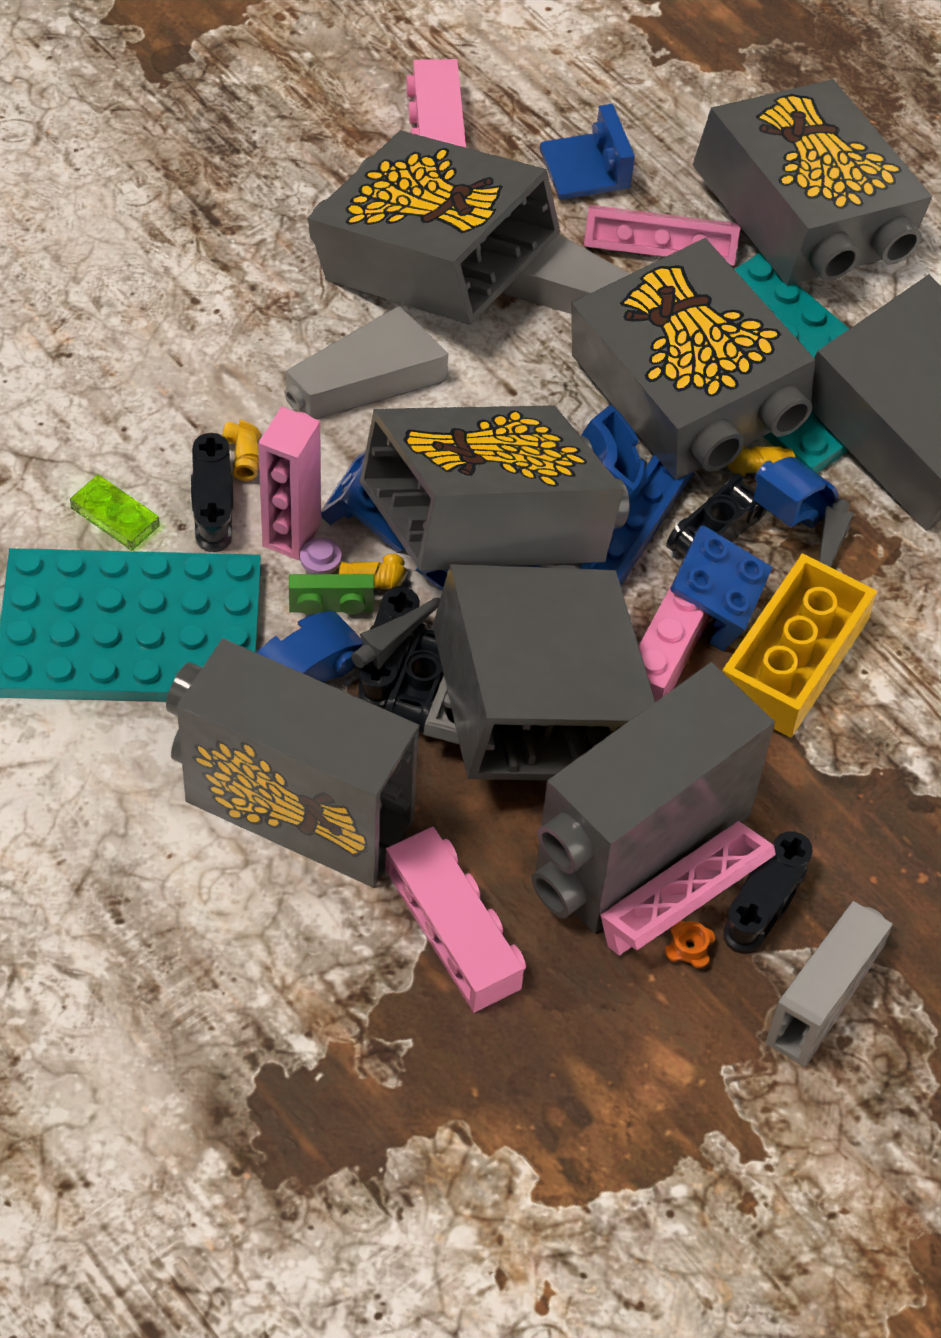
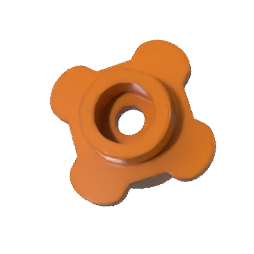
M679 921L671 927L672 942L665 948L666 957L672 962L679 960L689 962L697 969L706 967L710 959L707 954L708 948L715 941L713 931L695 921ZM691 942L694 944V947L689 948L686 946V943Z

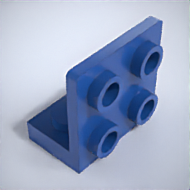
M613 104L599 106L597 122L592 124V134L540 143L541 155L557 196L561 200L631 188L635 155Z
M364 451L354 459L321 510V518L332 525L344 516L350 519L354 515L395 551L402 552L405 548L360 483L365 456Z
M701 526L696 531L670 590L714 617L711 625L716 627L709 643L724 651L745 631L773 567L706 526Z

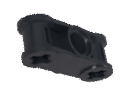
M210 432L198 436L193 442L191 502L197 545L207 552H219L226 549L232 541V510H234L233 476L230 468L228 440L218 433Z
M736 473L695 512L675 526L668 537L666 547L671 551L678 550L686 555L696 531L701 526H706L733 542L750 526L759 522L767 512V509L753 500L756 489L745 482L743 475Z
M395 587L388 590L382 598L374 625L371 626L370 630L420 607L418 595L407 587ZM416 629L401 643L380 669H377L372 661L363 668H359L361 682L359 684L358 696L360 699L382 709L386 708L390 692L396 686L410 651Z
M422 622L416 628L410 651L396 686L390 692L385 710L419 724V734H424L425 722L444 676L433 629L428 628L427 623Z
M786 831L778 835L772 843L776 855L748 875L740 893L730 906L728 921L723 931L724 941L732 951L740 954L755 952L761 947L775 923L782 918L788 909L796 891L805 879L807 865L813 853L810 840L803 834L796 831Z

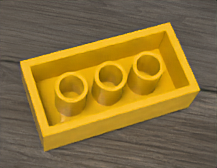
M802 553L722 672L775 721L773 729L792 738L868 622L877 590Z

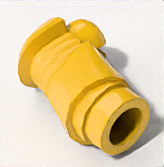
M242 419L239 420L238 424L226 422L222 436L228 440L229 444H235L233 475L241 481H252L257 477L259 471L258 441L261 438V433L255 425Z
M743 446L740 454L727 466L734 474L740 473L745 477L746 473L757 474L762 465L767 461L775 463L786 457H795V454L791 448L783 449L780 446H754L751 449Z
M390 553L383 557V563H380V561L341 562L339 574H374V589L390 590L402 585L406 578L407 570L404 567V559L398 554Z

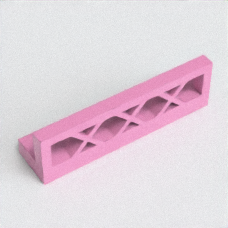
M590 205L584 246L666 257L706 238L730 265L735 266L740 225L731 222Z
M737 821L600 914L608 947L619 956L631 947L639 950L775 856L774 845L740 821Z

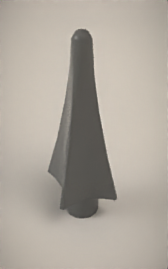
M844 499L834 500L832 508L826 506L825 518L822 520L819 562L829 567L832 566L839 548L850 529L849 523L854 513L848 512L850 504Z
M433 598L401 617L360 633L362 646L351 655L354 664L359 668H363L372 661L377 669H380L401 643L438 608L440 598Z

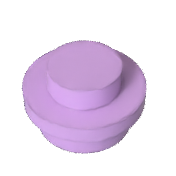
M314 538L307 541L301 548L300 562L309 574H333L341 564V549L333 540Z

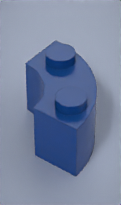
M610 404L589 422L581 436L586 437L590 441L593 452L614 478H619L624 482L630 497L642 479L644 460L639 459L635 447L639 440L632 427Z
M786 457L775 463L767 461L755 476L757 485L753 500L791 528L801 521L812 529L825 517L826 506L832 508L834 500L838 499V490L834 485L795 457Z
M326 611L299 620L298 625L301 627L282 641L277 636H274L256 652L325 683L333 678L343 677L356 666L352 661L351 655L361 648L362 640L335 611Z

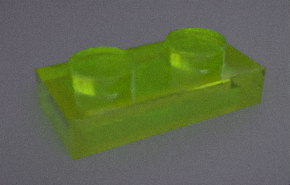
M99 474L70 498L72 510L131 551L160 526L157 514Z

